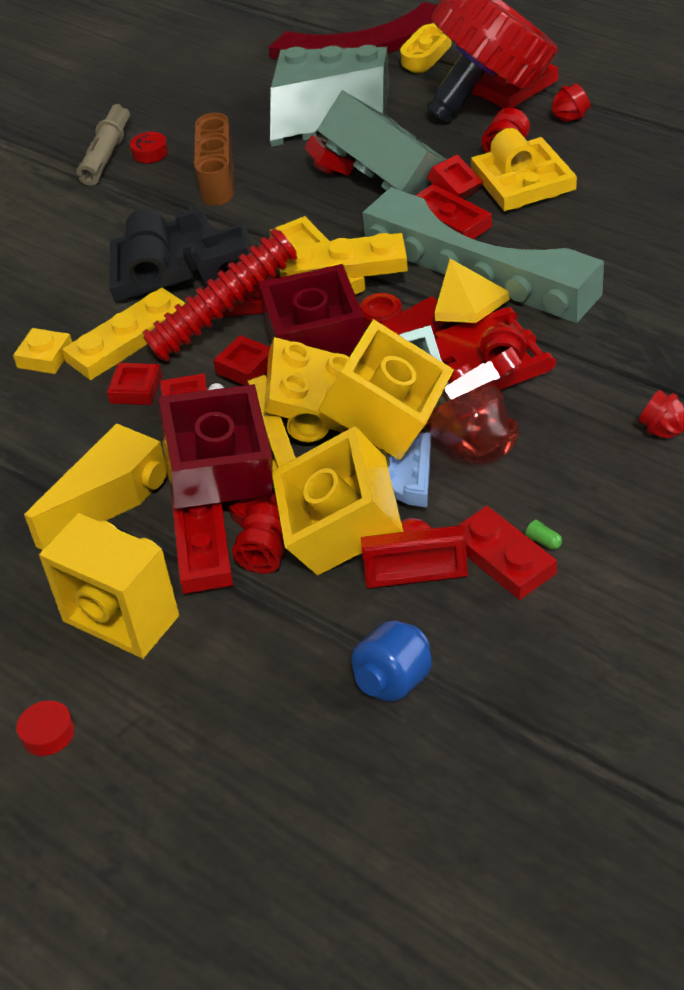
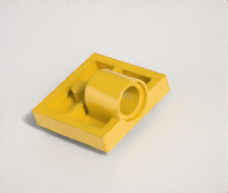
M514 128L500 131L494 137L491 143V152L471 157V169L484 181L482 185L503 211L518 209L526 204L546 198H554L560 194L576 190L577 176L542 137L527 141Z
M274 337L268 356L264 412L287 418L288 433L294 439L302 442L318 441L324 438L329 429L342 432L346 429L345 426L338 424L317 409L349 357L344 354H335L309 347L299 342H291Z

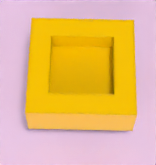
M32 328L13 354L17 368L56 374L65 360L62 348L72 343L71 336L68 333Z

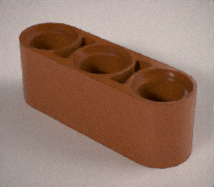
M222 113L204 114L195 123L194 166L200 198L203 203L211 206L225 204L234 197V150L229 120Z

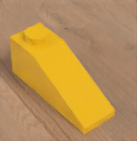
M116 423L24 514L35 546L43 550L78 513L97 521H106L140 505L155 489L162 485L168 476L161 441Z

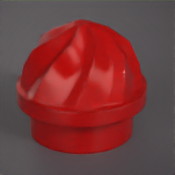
M577 83L569 87L566 85L562 86L552 101L554 116L566 123L576 119L581 120L584 118V112L591 108L588 96Z
M498 322L495 326L489 327L482 336L480 350L486 363L511 347L521 360L525 355L527 343L522 332L516 330L513 323L507 325L503 322Z
M658 390L644 408L638 422L647 427L646 433L651 436L654 434L667 439L677 436L684 431V405L678 400V395L672 393L669 396Z

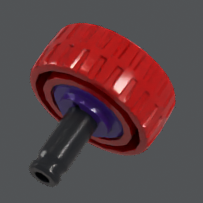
M441 0L432 14V21L456 44L455 47L462 54L436 90L433 100L427 103V109L445 123L451 122L453 119L452 115L461 108L485 72L493 76L498 75L518 88L529 90L553 60L558 51V46L533 23L502 0Z

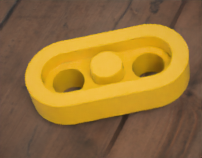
M434 23L424 25L402 45L400 49L401 65L412 73L426 72L451 47L452 40Z

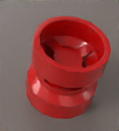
M507 107L497 112L491 125L487 127L481 138L482 147L486 153L491 152L490 148L494 137L505 129H517L524 138L527 137L530 131V122L522 111Z
M259 503L247 510L242 525L243 531L237 535L232 554L236 562L245 569L255 573L268 574L274 572L280 566L284 554V540L278 507Z

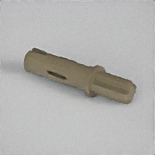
M120 104L113 105L106 119L97 124L95 129L96 136L91 142L82 162L76 169L77 175H80L79 180L83 184L92 186L98 183L115 146L123 141V128L130 113L127 108H122Z

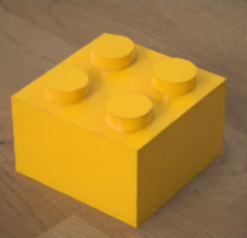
M373 319L317 410L348 429L356 426L377 448L400 461L425 426L454 369Z
M356 426L272 471L285 548L317 576L361 554V537L403 532L386 458Z
M78 513L39 554L63 622L142 659L180 616L166 567L162 548L150 539H139L118 530L107 521H97Z

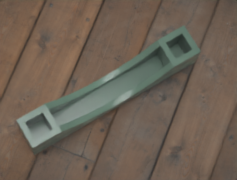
M392 187L363 211L365 237L375 236L380 233H402L407 261L445 275L449 259H452L506 289L509 292L510 299L577 324L603 295L604 261L568 248L548 250L514 249L473 240L442 223L429 209L424 198Z

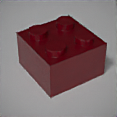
M343 264L258 282L264 320L271 343L274 337L291 342H299L306 346L331 353L351 356L365 333L363 313Z
M255 384L158 396L161 438L174 509L272 495L273 457Z

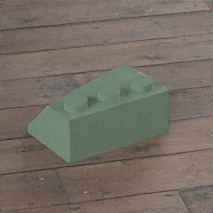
M363 45L358 48L327 46L322 49L291 47L287 50H280L271 85V147L283 145V138L300 134H302L303 140H308L311 135L317 137L318 127L342 90L385 114L390 87L387 47H376L373 45Z
M343 90L317 129V131L328 138L325 145L342 157H345L347 153L356 159L353 166L371 178L376 173L384 179L381 187L386 191L392 187L412 195L418 194L432 185L426 178L432 167L447 160L420 140H416V136L399 126L392 118Z

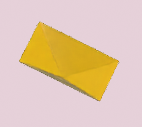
M449 259L435 309V321L477 323L509 301V292L456 261Z

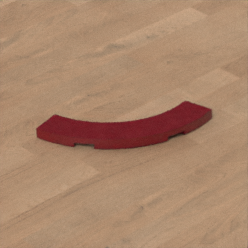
M423 2L417 8L396 20L360 31L339 34H305L285 31L268 47L269 56L272 59L278 60L280 50H287L291 47L322 49L327 46L358 48L363 45L387 47V54L400 50L402 45L420 27L434 23L432 21V14L437 5Z

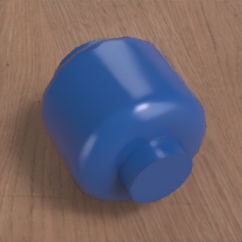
M393 620L380 624L353 649L351 664L357 685L367 695L386 702H395L404 698L430 672L432 659L427 637L420 629L408 623Z

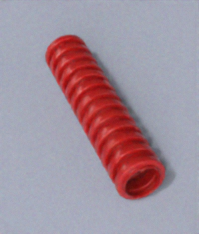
M272 229L270 231L271 237L268 239L262 237L259 240L261 244L258 247L252 245L249 248L250 253L245 256L243 253L239 255L240 261L236 264L230 262L228 264L229 270L225 273L220 270L215 281L212 279L206 281L208 286L204 289L201 287L197 288L196 296L192 298L188 295L185 298L187 303L183 306L177 304L175 306L176 311L173 314L167 312L164 314V321L160 323L157 320L153 323L154 329L151 331L145 329L143 331V338L161 360L168 362L171 359L169 355L173 351L178 354L181 351L180 346L182 344L189 345L192 343L190 339L192 336H201V329L205 326L210 329L215 318L218 320L224 318L222 313L225 310L231 312L234 310V303L238 301L241 304L245 301L243 296L247 293L253 295L255 293L254 288L259 285L258 282L265 281L267 277L273 279L277 276L276 270L279 268L285 270L287 268L286 262L289 260L295 262L298 259L297 251L280 230Z

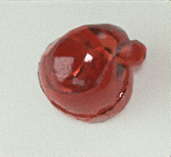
M487 382L440 404L433 409L426 422L432 437L437 442L442 443L450 454L472 464L496 462L513 449L520 435L519 424L516 420L508 417V410L504 402L505 398L498 387L492 382Z

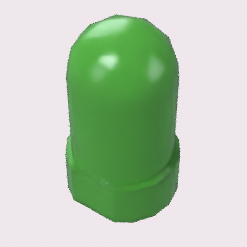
M536 519L526 529L525 535L547 549L557 550L562 544V538L557 532L544 526L543 523Z

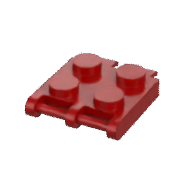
M511 307L492 312L477 323L464 322L435 333V341L442 362L456 371L469 363L473 369L483 363L486 364L480 350L482 336L489 327L495 326L498 322H503L507 325L513 323L516 330L522 332L527 343L526 349H529L534 357L531 358L525 352V355L521 358L522 364L519 365L520 368L493 383L490 388L476 395L475 399L547 373L556 365V359L550 353H544L536 344L537 338L529 329L524 330L517 322L518 316Z

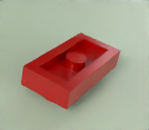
M434 184L415 195L424 198L429 209L442 223L471 239H475L492 227V213Z
M485 506L459 524L464 527L467 558L519 601L557 574V560L489 506Z

